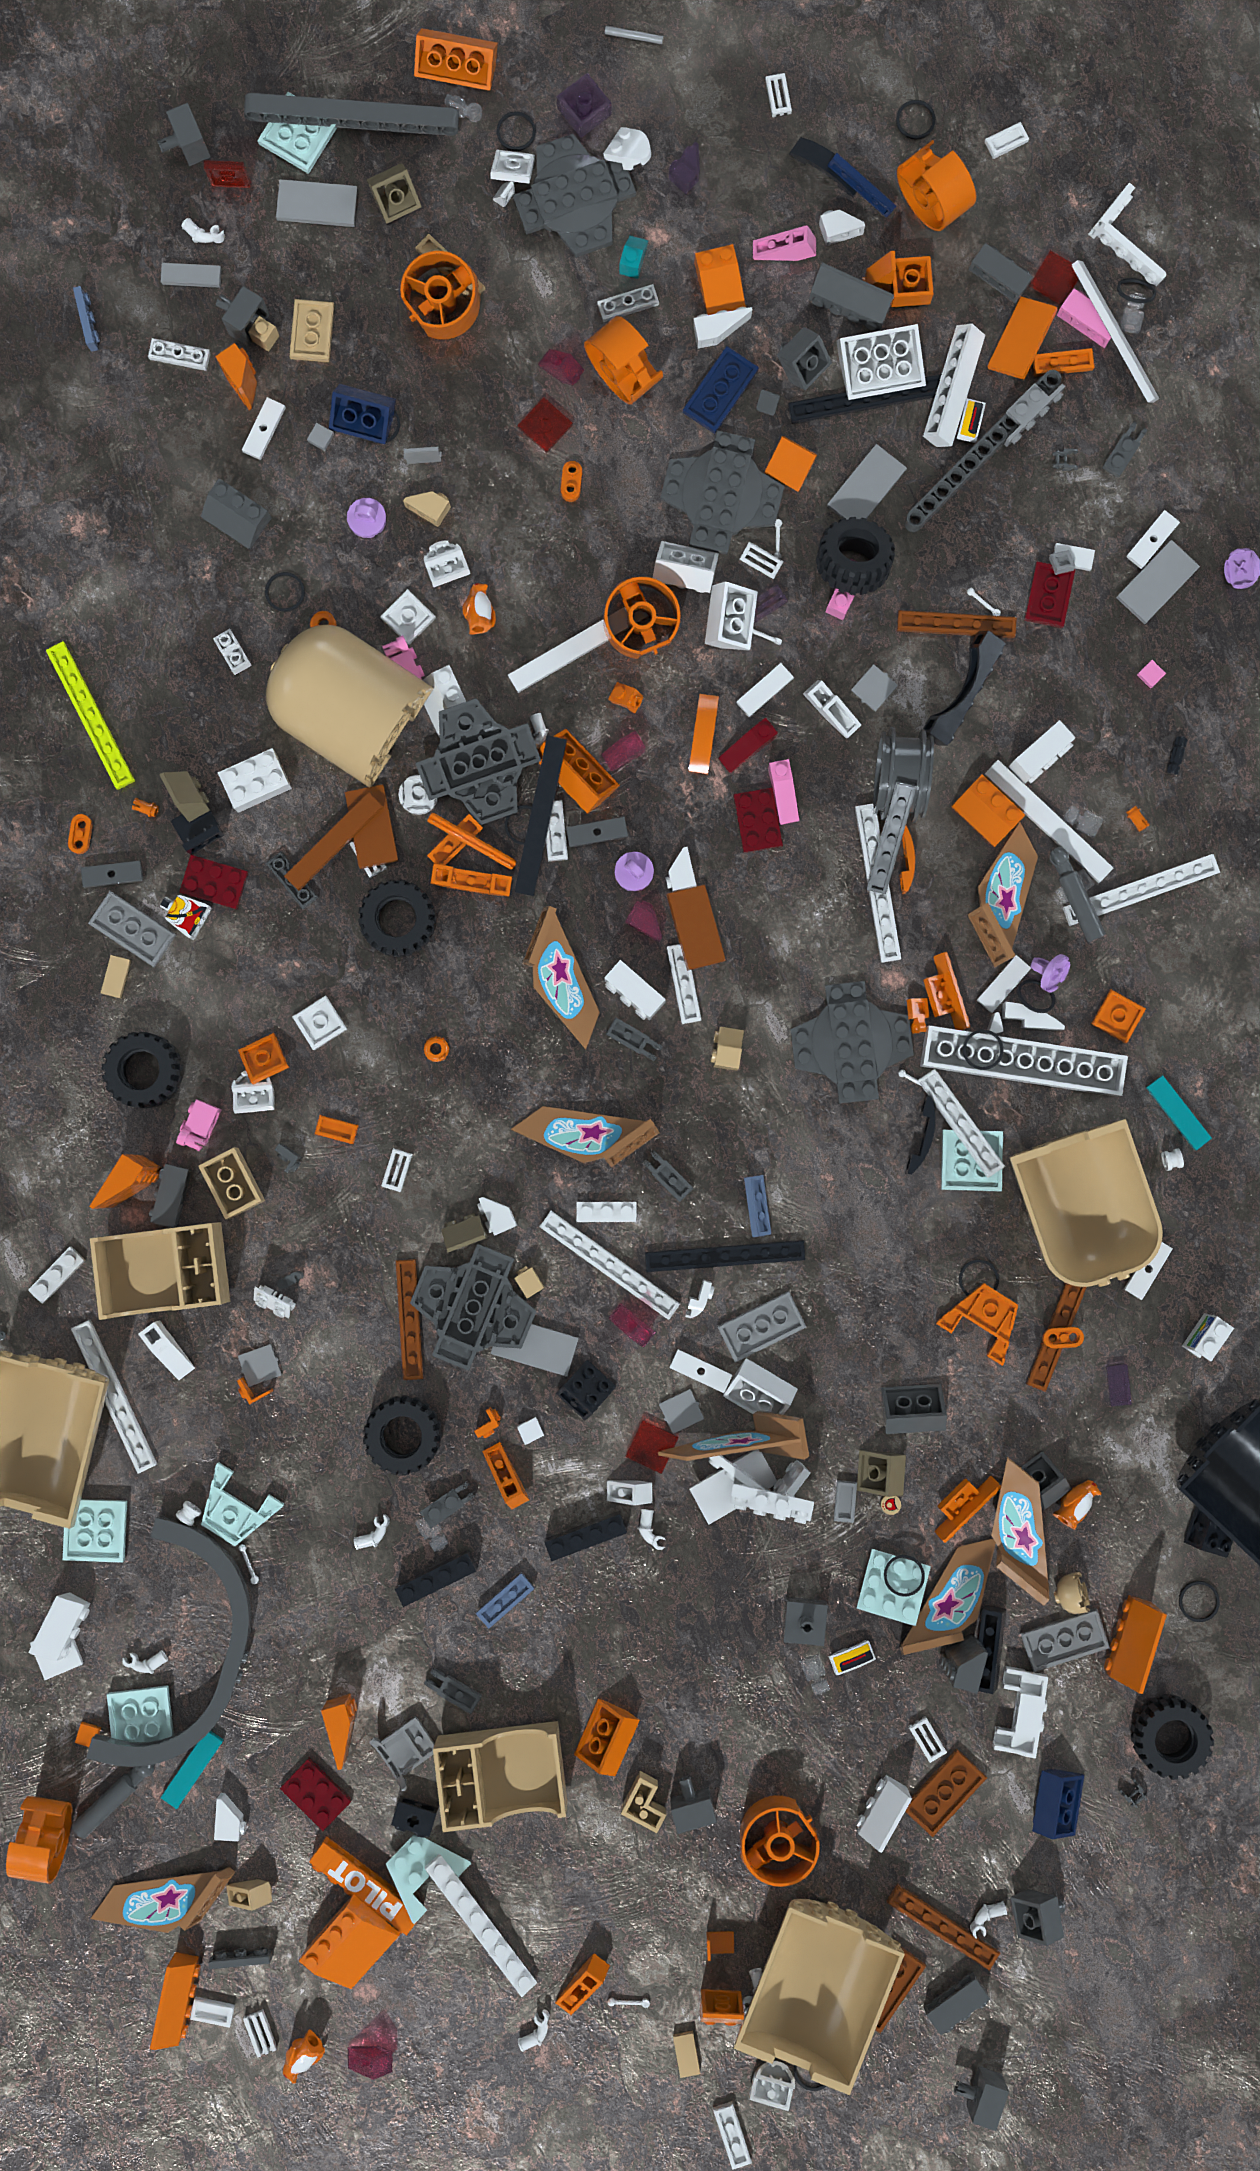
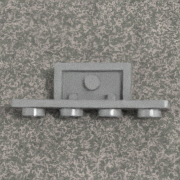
M1034 383L1007 410L1006 414L1019 427L1007 438L1004 444L1006 447L1011 443L1016 444L1022 437L1021 433L1025 429L1029 431L1035 425V419L1039 415L1043 417L1050 409L1048 406L1052 402L1056 404L1063 397L1064 394L1062 392L1065 388L1063 383L1050 396Z

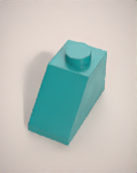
M629 236L620 259L619 274L636 279L639 278L649 240Z

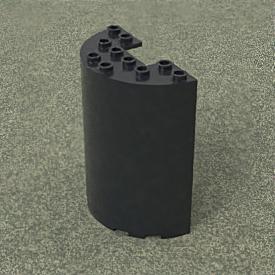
M1254 1399L1235 1410L1220 1423L1216 1422L1210 1427V1432L1207 1436H1202L1195 1445L1197 1447L1184 1463L1176 1482L1177 1488L1260 1566V1400Z

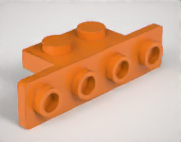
M940 953L933 957L938 975L923 979L934 1017L950 1013L955 1030L962 1031L970 1028L969 1018L965 1011L963 998L960 995L957 979L954 975L948 953Z
M990 1476L976 1489L965 1478L937 1505L948 1518L934 1532L946 1543L975 1513L1001 1489V1485Z

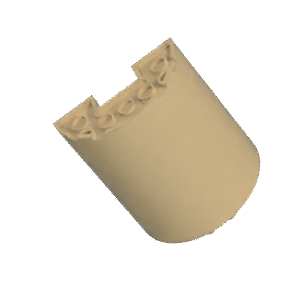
M0 1350V1506L32 1513V1519L70 1529L74 1527L110 1380L95 1370L86 1369L85 1365L81 1363H73L72 1365L67 1364V1360L55 1358L54 1360L43 1359L33 1354H28L27 1356L15 1355L12 1352Z
M810 1899L792 1900L789 1903L734 2043V2049L773 2064L775 2057L808 2070L811 2080L850 2095L905 1955L900 1947L901 1944L893 1940L878 1927L858 1917V1914L851 1909H846L845 1911L830 1901L826 1904Z

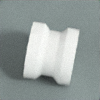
M1179 1148L1173 1149L1172 1152L1164 1151L1161 1153L1166 1171L1172 1170L1174 1167L1182 1168L1184 1166L1183 1156Z
M185 1501L183 1508L177 1511L176 1517L186 1525L192 1526L195 1517L199 1516L202 1512L193 1503Z

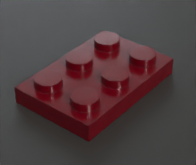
M1037 561L1035 563L1024 621L1063 628L1076 569L1055 575L1051 564Z
M773 787L734 794L743 853L782 847L783 843Z
M190 855L179 893L238 910L249 872Z
M310 1758L280 1787V1790L322 1831L352 1801Z

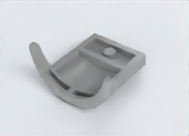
M417 1716L384 1739L380 1740L374 1737L369 1741L391 1770L402 1791L408 1788L404 1775L434 1755L433 1747L435 1743Z

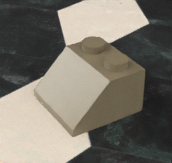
M402 163L367 179L372 195L386 224L422 207L408 171Z
M187 771L163 772L159 774L175 806L189 822L210 811L206 804L209 800L204 792H200L199 787L201 785L196 776L191 777Z
M475 1213L464 1216V1221L457 1223L454 1220L445 1224L446 1228L441 1229L447 1252L488 1238L480 1215L475 1216Z
M859 1450L857 1491L887 1497L903 1496L906 1455L892 1452Z

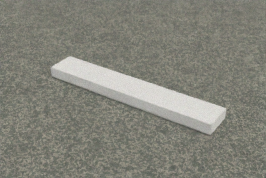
M936 1069L920 1078L918 1082L928 1096L932 1098L935 1106L986 1177L989 1178L1004 1168L1003 1162Z

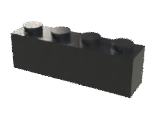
M617 1511L545 1538L544 1543L552 1562L627 1533V1527L621 1511Z
M470 1549L397 1584L395 1591L402 1606L405 1607L476 1572L478 1566Z
M986 1605L982 1609L979 1642L988 1652L979 1692L994 1694L998 1689L1007 1610L1005 1608Z

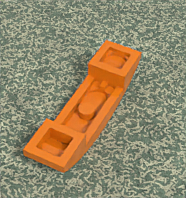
M699 694L688 772L708 774L719 696Z
M905 826L902 836L906 871L899 874L902 894L908 892L915 871V850L907 826Z
M433 864L430 884L475 893L509 897L512 877Z

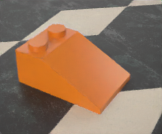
M731 244L695 253L694 264L706 313L712 315L721 310L728 312L734 311L739 307H746L734 245Z
M350 1694L327 1700L321 1710L338 1770L343 1768L348 1758L355 1711H357L356 1701L351 1698Z
M701 1989L700 2022H704L707 2025L724 2023L728 2026H734L743 2022L744 2009L741 1991Z

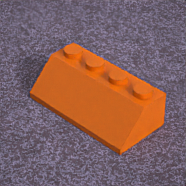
M421 28L416 35L414 76L490 91L496 66L498 43Z
M564 729L554 735V737L567 739L558 783L588 814L608 798L620 785L567 729ZM546 741L538 749L541 760Z
M175 1952L169 1962L164 1977L150 2046L151 2050L179 2046L182 2038H186L189 2027L186 2025V2020L190 2018L193 2005H190V2000L194 1998L197 1985H194L195 1977L198 1978L201 1965L198 1964L199 1956Z

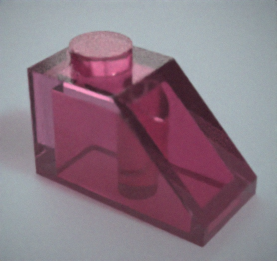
M549 349L538 363L543 370L557 380L572 386L579 381L581 374L584 372V369L571 354Z
M633 731L618 740L601 755L612 772L645 753V746L637 732Z
M643 900L641 903L636 901L625 924L660 943L662 935L655 911L651 909L653 906Z
M622 1303L608 1318L630 1339L643 1348L656 1333Z
M381 2046L348 2047V2069L372 2080L392 2072V2051Z

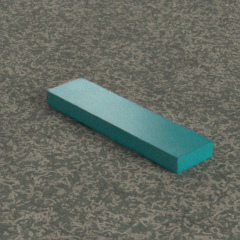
M1163 1075L1146 1087L1195 1151L1212 1139Z
M212 1731L200 1740L161 1796V1799L175 1809H178L224 1740Z

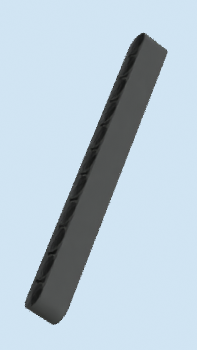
M248 93L245 95L244 117L250 121L325 127L336 124L335 127L447 136L458 134L459 111L454 108Z
M1049 370L1036 384L1050 396L1060 385L1061 374L1056 370ZM1047 380H1053L1055 385H1050ZM1005 414L909 511L904 523L905 528L909 532L920 530L1001 448L1007 438L1019 426ZM1006 421L1013 422L1014 426H1008ZM992 435H998L1001 440L993 439ZM978 449H985L987 454H981ZM965 462L972 463L973 468L966 467ZM957 476L960 481L954 482L951 477ZM943 490L946 492V495L940 496L937 491ZM924 504H930L933 509H925ZM910 518H917L919 520V523L913 524L910 521Z

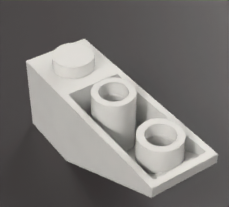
M739 307L734 311L728 312L721 310L712 315H698L694 318L693 322L697 348L719 344L751 319L752 307Z
M160 1320L153 1322L139 1333V1336L151 1352L178 1380L195 1369L194 1365Z

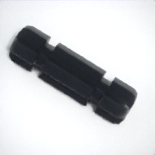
M1182 736L1176 737L1174 743L1176 747H1173L1169 761L1171 765H1168L1167 773L1171 775L1179 774L1180 767L1178 766L1182 763L1185 752L1183 748L1187 745V738Z

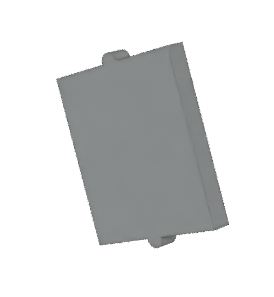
M438 447L404 449L403 456L407 464L442 462V452L439 451Z
M873 664L851 691L861 699V703H866L876 712L898 685L888 677L887 673H883Z
M271 1344L238 1356L242 1367L241 1373H244L248 1387L282 1375L277 1362L279 1359L275 1356Z
M691 1389L659 1403L665 1416L664 1421H667L673 1434L704 1419L699 1408V1402H696Z

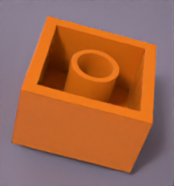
M931 257L895 258L896 272L890 289V293L894 294L891 307L931 304L934 295Z

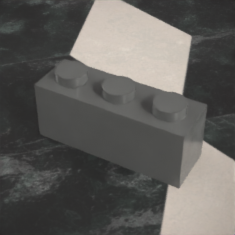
M987 243L983 245L969 267V271L1014 303L1018 302L1033 279V276H1031L1027 269L1020 268L1010 257H1005L999 253L996 247Z
M165 1164L161 1168L159 1178L161 1179L160 1186L156 1187L154 1198H156L155 1205L151 1207L149 1212L151 1223L171 1228L178 1227L192 1169L172 1164Z
M972 1971L924 2006V2010L936 2030L942 2035L952 2031L958 2022L967 2020L976 2009L985 2007L990 1998Z

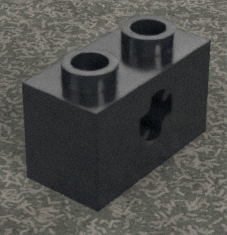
M400 1796L391 1825L395 1826L394 1828L399 1831L405 1832L408 1830L414 1832V1835L425 1838V1836L430 1837L438 1807ZM413 1815L417 1816L416 1821L411 1820Z

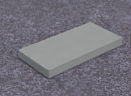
M280 179L276 219L277 221L355 227L358 187Z
M876 444L830 500L827 507L842 519L846 518L848 520L850 517L867 519L904 474L907 467Z
M1171 540L1116 598L1143 624H1146L1200 566Z
M112 891L108 892L88 922L89 925L153 967L157 965L176 937L175 933Z
M787 1291L717 1327L736 1363L806 1328V1325L790 1292Z
M531 1324L521 1349L493 1346L491 1354L568 1376L578 1337Z
M1097 1608L1090 1609L1086 1613L1075 1614L1020 1632L1033 1672L1110 1648Z

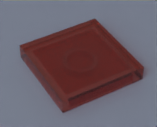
M204 160V169L211 186L250 187L251 180L244 162Z
M1050 250L1030 283V287L1062 305L1079 278L1072 267L1073 263Z
M543 397L517 426L519 430L547 454L573 426V423Z
M642 1420L625 1457L662 1474L669 1457L659 1456L658 1451L675 1447L679 1437Z

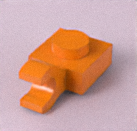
M907 999L908 1019H913L911 1025L912 1034L926 1032L925 1019L929 1018L928 999Z

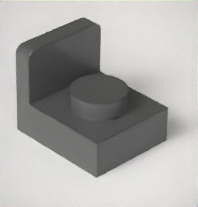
M279 1143L275 1148V1151L278 1152L277 1156L285 1162L291 1161L284 1172L287 1174L292 1171L296 1172L301 1165L300 1159L302 1157L283 1143Z

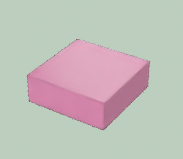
M1151 660L1137 676L1151 689L1166 673Z

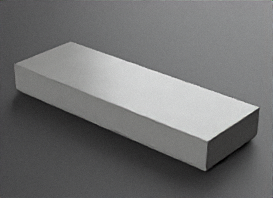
M162 263L161 283L162 285L220 288L222 268L216 265Z

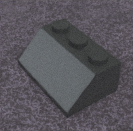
M218 478L209 491L201 514V518L249 550L272 519L268 510L220 478Z
M941 1384L881 1387L883 1421L886 1434L946 1430L947 1412Z
M1043 1451L1021 1467L1039 1482L1042 1511L1072 1490L1066 1478Z

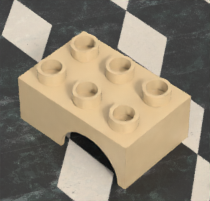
M221 1222L90 1238L99 1320L157 1311L221 1305L230 1302Z
M558 1721L437 1736L433 1747L443 1832L490 1827L504 1817L524 1812L544 1811L554 1813L558 1818L566 1817L568 1801Z

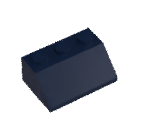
M339 384L332 392L329 430L386 444L394 418L396 399Z
M1057 1769L1042 1770L1039 1777V1792L1036 1797V1811L1033 1817V1832L1052 1840L1075 1836L1085 1775Z

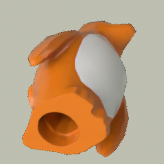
M473 584L462 606L463 615L468 620L469 634L471 635L485 633L495 625V611L486 595L487 584Z
M1087 1480L1073 1487L1071 1491L1061 1497L1062 1505L1053 1515L1066 1526L1076 1529L1077 1524L1086 1517L1090 1510L1093 1497L1095 1495H1102L1097 1484L1094 1481Z
M309 2029L303 2039L298 2038L294 2040L292 2046L286 2052L283 2075L292 2084L296 2083L299 2073L307 2071L312 2065L317 2063L325 2052L320 2038L312 2030Z

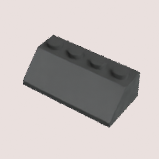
M822 262L813 284L809 301H812L815 306H823L829 309L835 315L841 314L853 323H861L871 331H881L890 312L894 294Z
M969 1634L963 1638L964 1641L956 1642L946 1648L945 1654H941L939 1665H941L943 1672L954 1688L978 1694L988 1652L975 1635Z

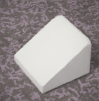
M509 181L502 184L493 197V200L502 207L507 205L515 193L514 182Z
M999 1012L992 1014L987 1029L995 1034L1003 1032Z
M536 1417L517 1426L525 1445L544 1436Z

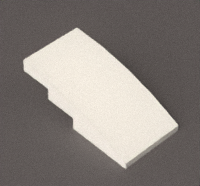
M759 1449L752 1450L732 1461L734 1465L767 1489L774 1486L777 1482ZM723 1468L689 1487L708 1524L736 1509L734 1508L735 1504L730 1503L733 1484L741 1485L742 1482L737 1478L734 1481L725 1475L726 1470Z

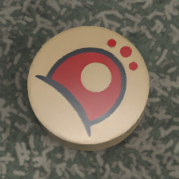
M883 1496L880 1506L886 1514L894 1515L899 1512L901 1501L897 1496Z

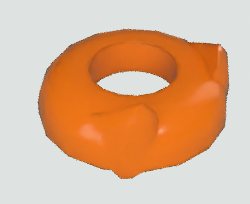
M328 611L317 612L310 621V627L318 626L322 620H327L329 622L328 625H337L335 618Z
M431 1037L424 1045V1054L433 1062L445 1060L449 1054V1045L443 1037ZM434 1043H438L441 1046V1052L437 1055L432 1054L430 1050Z

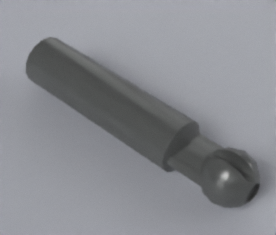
M1061 847L1053 849L1050 852L1049 860L1055 866L1060 876L1058 880L1087 942L1089 943L1106 935L1077 871H1074L1071 866L1068 852Z
M155 1764L133 1767L127 1774L124 1773L72 1823L73 1831L82 1839L89 1836L138 1788L137 1785L145 1777L152 1775L155 1770Z

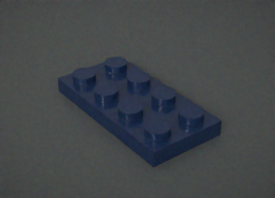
M726 346L683 408L682 413L715 434L759 371V367Z

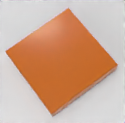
M782 436L764 473L799 492L817 454Z
M1111 989L1091 1025L1126 1044L1146 1008Z
M274 1033L238 1050L250 1082L253 1085L289 1068Z

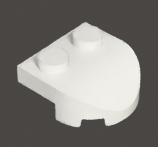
M621 127L603 154L605 160L622 163L623 170H633L634 165L639 163L644 165L649 161L651 148L647 136L642 131Z
M439 541L429 547L430 551L427 555H424V563L433 587L470 574L462 549L458 544L454 545L448 541Z
M243 1071L241 1076L236 1081H233L231 1089L233 1091V1111L235 1114L275 1110L274 1088L269 1077L253 1085L247 1072Z
M703 1279L698 1298L689 1297L687 1306L691 1311L686 1310L685 1317L693 1318L699 1315L705 1308L707 1299H712L714 1287L711 1286V1281Z
M773 2061V2064L766 2062L760 2065L753 2075L748 2100L789 2111L792 2092L795 2089V2079L789 2067L779 2061Z

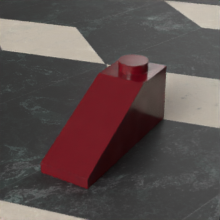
M764 718L718 759L731 774L776 739L778 732L767 718Z

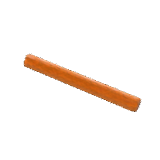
M435 813L429 815L427 819L429 823L509 869L515 867L517 862L515 859Z

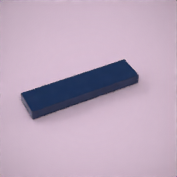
M838 153L835 154L828 167L883 216L888 217L896 208V205Z

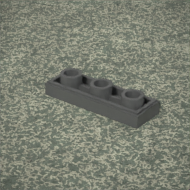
M625 817L566 827L570 848L628 837ZM600 830L601 834L596 836L594 835V831Z
M281 851L266 863L303 910L319 898L308 884L298 891L284 877L294 866Z
M141 861L81 867L83 888L143 881ZM115 872V876L111 878L110 874Z
M260 1946L250 1951H246L245 1948H239L234 1952L228 1953L225 1950H219L211 1956L208 1962L209 1969L270 1964L273 1958V1949Z

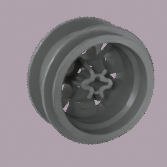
M890 727L888 736H886L885 731L881 732L873 791V814H877L878 810H880L881 820H886L897 779L917 784L909 812L911 822L915 823L917 821L918 814H920V818H925L933 774V735H929L928 739H926V731L921 729L918 738L896 736L895 727Z

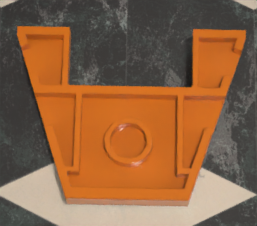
M982 1283L939 1318L936 1324L951 1334L962 1316L997 1337L986 1356L1003 1366L1018 1304L985 1283Z

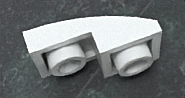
M231 629L213 638L234 675L252 666Z

